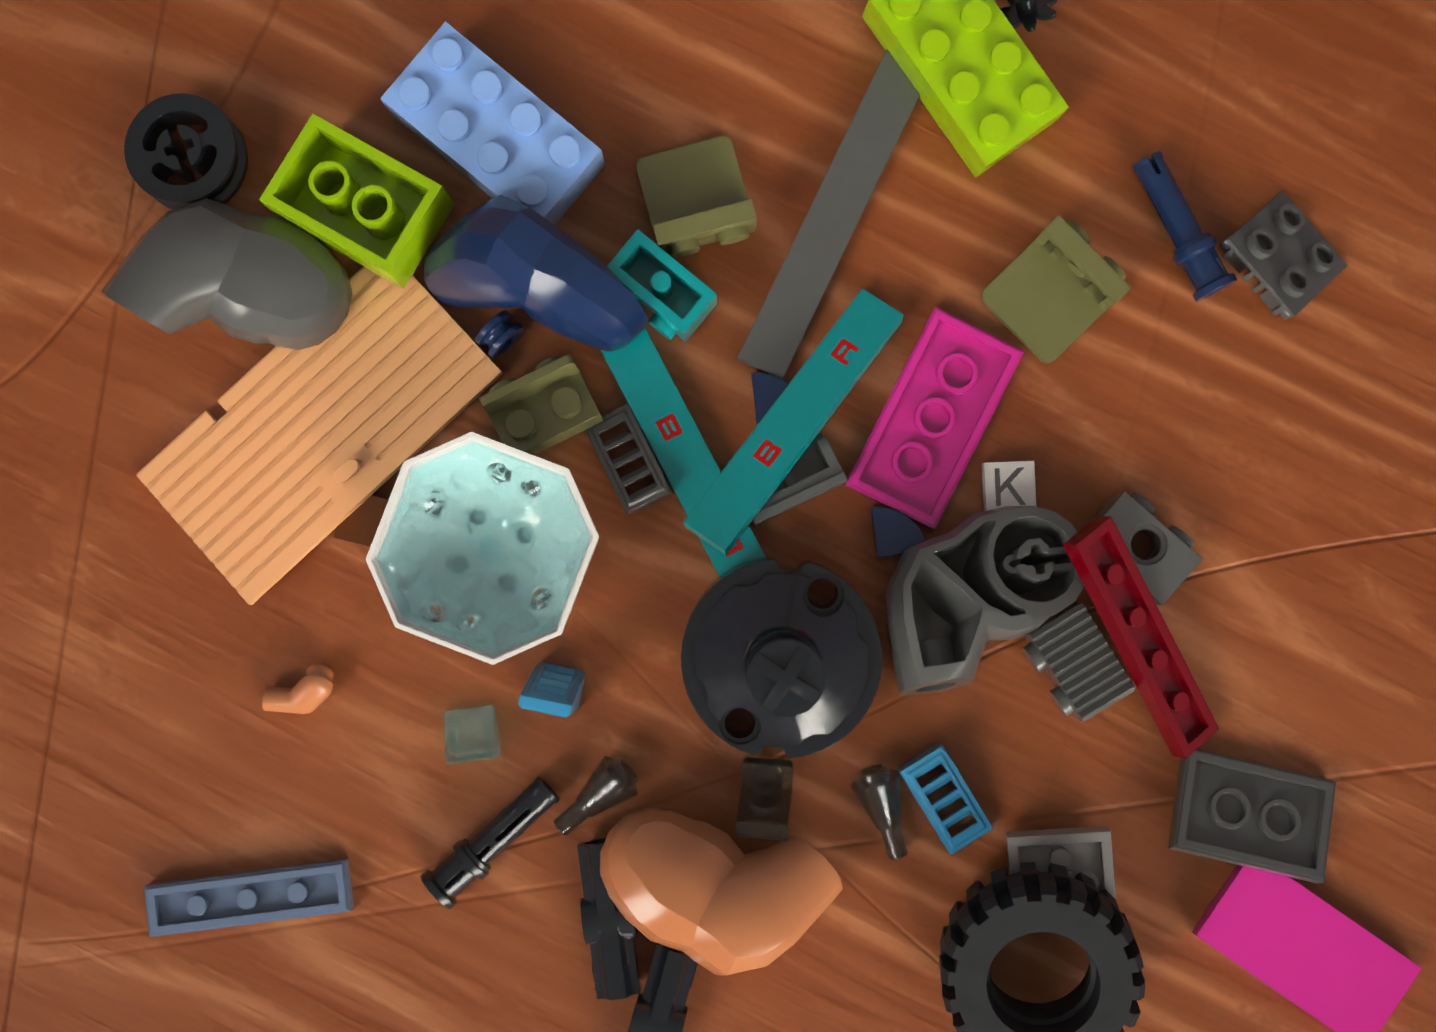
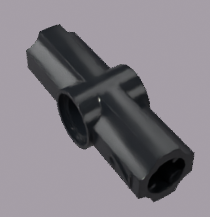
M599 838L581 842L577 845L584 895L580 903L581 921L585 943L590 944L592 973L597 999L616 1000L639 994L641 991L634 940L638 932L625 919L607 893L600 876V852L606 838Z
M657 943L643 994H638L628 1032H682L688 1010L685 1003L698 963L682 951Z

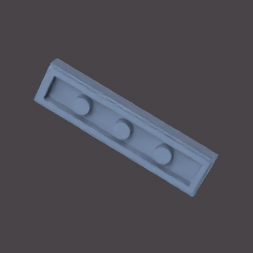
M349 858L157 882L144 886L150 937L350 912L354 909Z

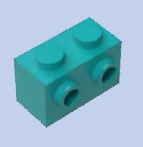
M638 229L607 265V268L628 288L640 305L652 314L648 320L649 324L669 340H672L677 335L686 342L717 305V294Z

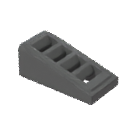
M628 404L602 416L603 422L585 430L627 515L672 494ZM624 421L629 428L628 431L604 443L599 436L600 433ZM633 439L635 440L637 448L611 460L608 454L609 451ZM643 456L647 465L620 478L616 469ZM652 474L655 483L631 495L628 494L626 486Z

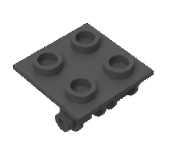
M1283 191L1219 245L1225 251L1222 257L1227 259L1238 273L1247 267L1250 269L1241 278L1244 282L1254 275L1259 279L1260 282L1251 289L1254 294L1263 287H1266V290L1259 297L1269 307L1273 316L1279 314L1284 320L1296 316L1348 266Z

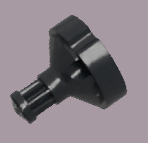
M773 556L747 561L727 571L717 578L697 601L690 614L682 641L681 669L683 681L695 711L706 726L719 738L751 755L761 752L765 746L780 747L789 758H797L817 753L832 746L849 734L864 717L873 702L881 677L882 649L876 623L865 602L842 577L825 566L810 560H805L797 568L791 569L781 567ZM819 578L831 580L835 585L834 598L825 605L814 604L808 599L810 584ZM736 708L748 710L754 716L753 725L748 730L741 732L732 730L725 721L730 711Z

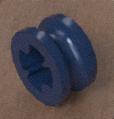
M503 310L494 316L475 338V341L480 346L487 345L489 347L488 355L492 359H496L504 354L520 338L525 329L520 323H511L512 315L507 310Z

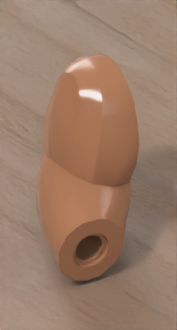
M643 808L624 816L609 831L600 852V876L610 899L625 919L650 941L682 951L710 972L720 976L767 967L801 938L843 890L841 878L828 860L811 845L796 837H786L760 850L744 854L726 832L707 822L693 820L668 808Z

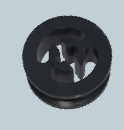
M184 93L160 97L147 104L135 116L126 134L124 154L127 168L132 178L145 192L171 210L204 198L225 204L237 193L245 179L248 167V152L242 134L216 105L202 97ZM187 125L207 126V130L203 133H197ZM178 129L182 139L192 147L187 150V153L183 143L172 134L173 131ZM187 156L190 165L203 176L197 181L194 172L182 162ZM177 175L182 180L189 182V184L172 185L168 184L167 180L170 176Z

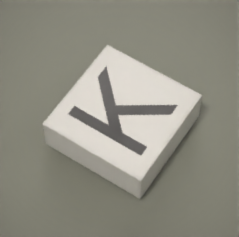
M1034 461L989 462L981 464L984 511L1005 506L1037 507Z

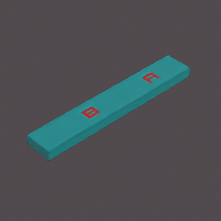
M862 288L684 520V526L724 555H727L901 325L904 315Z
M644 328L639 336L625 347L614 351L601 350L688 516L720 475L721 471L648 332ZM750 526L747 527L727 555H724L699 537L719 577L747 561L766 557Z

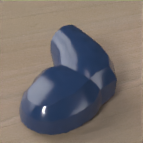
M503 195L488 200L468 212L430 247L424 259V280L426 285L442 303L458 308H523L534 321L556 334L598 350L614 351L625 347L639 336L648 323V317L643 307L633 294L589 250L530 207Z

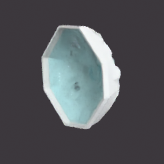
M469 432L403 462L365 560L396 628L494 665L563 633L600 536L570 469L474 432Z

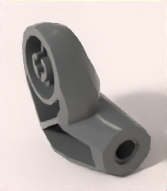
M1005 506L973 514L949 533L931 538L906 549L902 553L885 590L886 628L899 695L935 693L973 682L988 641L1018 639L1039 628L1049 617L1074 603L1083 590L1084 585L1063 546L1065 542L1078 533L1072 523L1052 510L1035 506Z

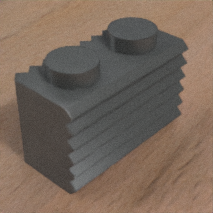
M1082 602L1072 603L1062 611L1049 617L1039 628L1024 635L1029 644L1024 646L1022 650L1038 674L1045 670L1055 688L1050 690L1049 694L1064 717L1072 714L1075 719L1085 722L1136 690Z

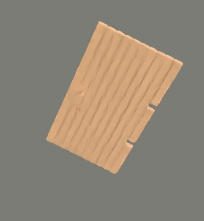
M365 267L360 268L349 278L352 288L349 312L336 333L319 345L300 350L275 346L217 399L218 403L227 412L217 421L205 410L136 474L140 481L160 501L161 505L180 524L182 529L193 539L195 544L214 563L215 567L226 577L249 605H253L339 524L401 469L404 461L414 457L504 374L413 275L405 288L402 289Z

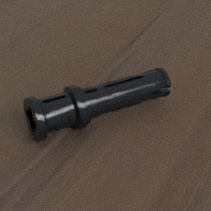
M538 776L526 790L504 808L470 841L467 839L459 840L453 845L454 852L433 871L427 869L420 876L425 887L443 906L451 909L457 903L456 897L476 878L483 880L489 874L491 869L489 863L517 837L522 835L554 803L560 801L558 795L545 780Z

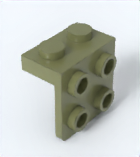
M720 136L645 156L637 161L636 169L656 244L666 253L670 254L672 258L694 254L700 251V246L717 241L721 245L740 242L747 239L749 233L756 231L757 216L752 198H747L734 146L730 138Z
M1060 215L981 293L983 304L1042 363L1046 364L1056 360L1094 321L1131 289L1124 281L1126 274L1119 264L1110 257L1104 256L1102 258L1089 245L1090 238L1085 230L1072 220L1066 222Z

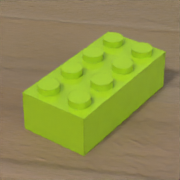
M868 0L862 18L885 51L888 49L919 92V99L975 178L1053 124L1069 108L994 0Z

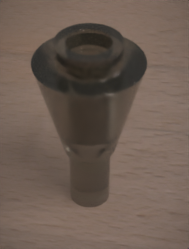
M604 756L576 797V802L554 820L556 828L563 835L567 836L588 817H593L637 796L638 791L635 783L638 781V777L633 768L622 758L614 760L611 757Z
M885 764L866 767L858 772V779L851 784V788L876 828L881 831L889 859L903 858L908 854L900 828V773L898 770L888 769Z

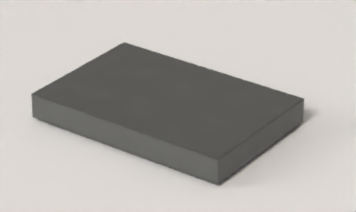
M1197 749L1187 759L1181 758L1168 849L1313 883H1323L1325 880L1336 781Z

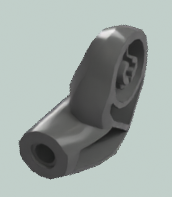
M208 198L166 212L140 237L101 291L130 312L169 334L210 319L231 337L252 343H270L277 347L295 350L319 345L336 333L348 315L352 298V288L348 272L335 255L307 231L278 217L247 215Z

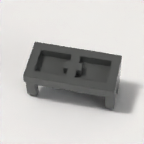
M821 433L815 437L753 519L754 526L848 481L826 436L823 437Z

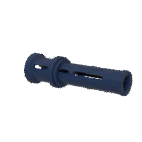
M1159 151L1153 153L1151 159L1147 156L1132 166V170L1134 173L1136 172L1176 247L1172 252L1174 255L1173 260L1176 265L1183 266L1196 290L1192 296L1198 302L1235 283L1237 278L1234 273H1228L1214 248L1217 244L1215 237L1211 236L1210 233H1203L1169 170L1162 152Z

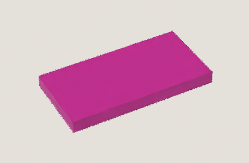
M934 307L844 486L906 515L911 520L931 530H935L1025 351Z
M1236 865L1192 930L1194 935L1334 1032H1380L1422 969L1292 878Z

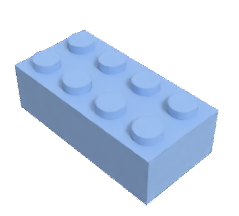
M446 21L380 98L395 119L492 199L499 195L506 196L530 207L553 225H556L606 165L602 150Z

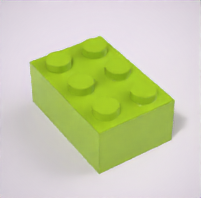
M313 113L259 199L276 217L304 229L321 243L402 289L407 285L455 206L442 185Z

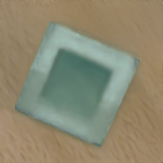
M494 705L444 712L446 765L492 759L501 755Z

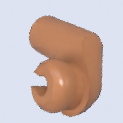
M316 663L307 668L306 676L293 688L266 686L262 701L263 710L295 714L313 712L331 695L334 686L332 683L334 676L332 669L325 664Z

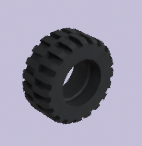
M1035 862L1020 863V873L1008 875L1005 867L990 872L992 883L984 886L977 880L966 889L967 901L965 903L962 901L955 902L949 912L950 925L943 927L939 960L942 997L946 1011L952 1013L953 1026L957 1032H1124V1025L1130 1028L1136 1025L1141 1013L1137 1000H1141L1145 996V979L1141 971L1144 965L1140 950L1125 913L1120 912L1116 900L1106 889L1097 890L1092 878L1081 872L1077 873L1075 878H1071L1068 876L1066 866L1050 863L1048 872L1037 871ZM1035 932L1055 933L1075 941L1085 949L1089 959V966L1084 978L1074 990L1054 1001L1030 1003L1015 999L997 987L990 975V965L993 959L1007 943L1025 934Z

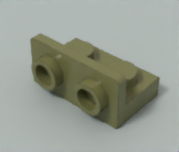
M570 354L563 357L556 356L545 359L535 367V371L518 379L500 381L490 389L488 394L480 397V402L490 416L501 442L531 455L542 452L604 421Z

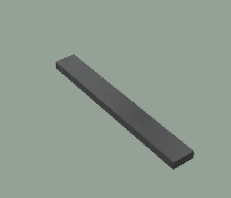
M888 49L873 76L737 357L738 361L765 374L783 379L919 98V92Z

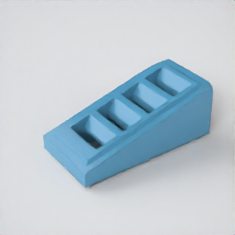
M541 662L533 669L520 694L518 705L522 709L567 718L579 709L586 677L585 672L580 669Z
M940 742L935 743L896 768L950 855L993 829L954 762ZM941 764L945 772L920 786L916 779ZM949 781L953 783L955 787L953 790L930 803L927 795ZM961 797L966 805L941 820L936 812ZM972 814L976 822L951 837L947 828Z

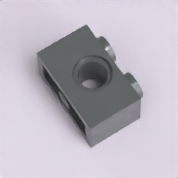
M1126 492L1113 494L1090 522L1098 516L1112 517L1156 605H1164L1202 561V558L1192 550L1195 542L1178 527L1171 525L1167 528L1153 516L1157 512L1156 508L1136 492H1133L1131 495ZM1138 531L1145 533L1151 542L1150 552L1144 559L1135 556L1131 549V539Z

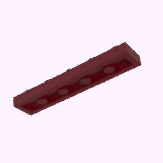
M1098 516L1065 542L1063 546L1172 756L1187 759L1219 730V727L1112 517Z

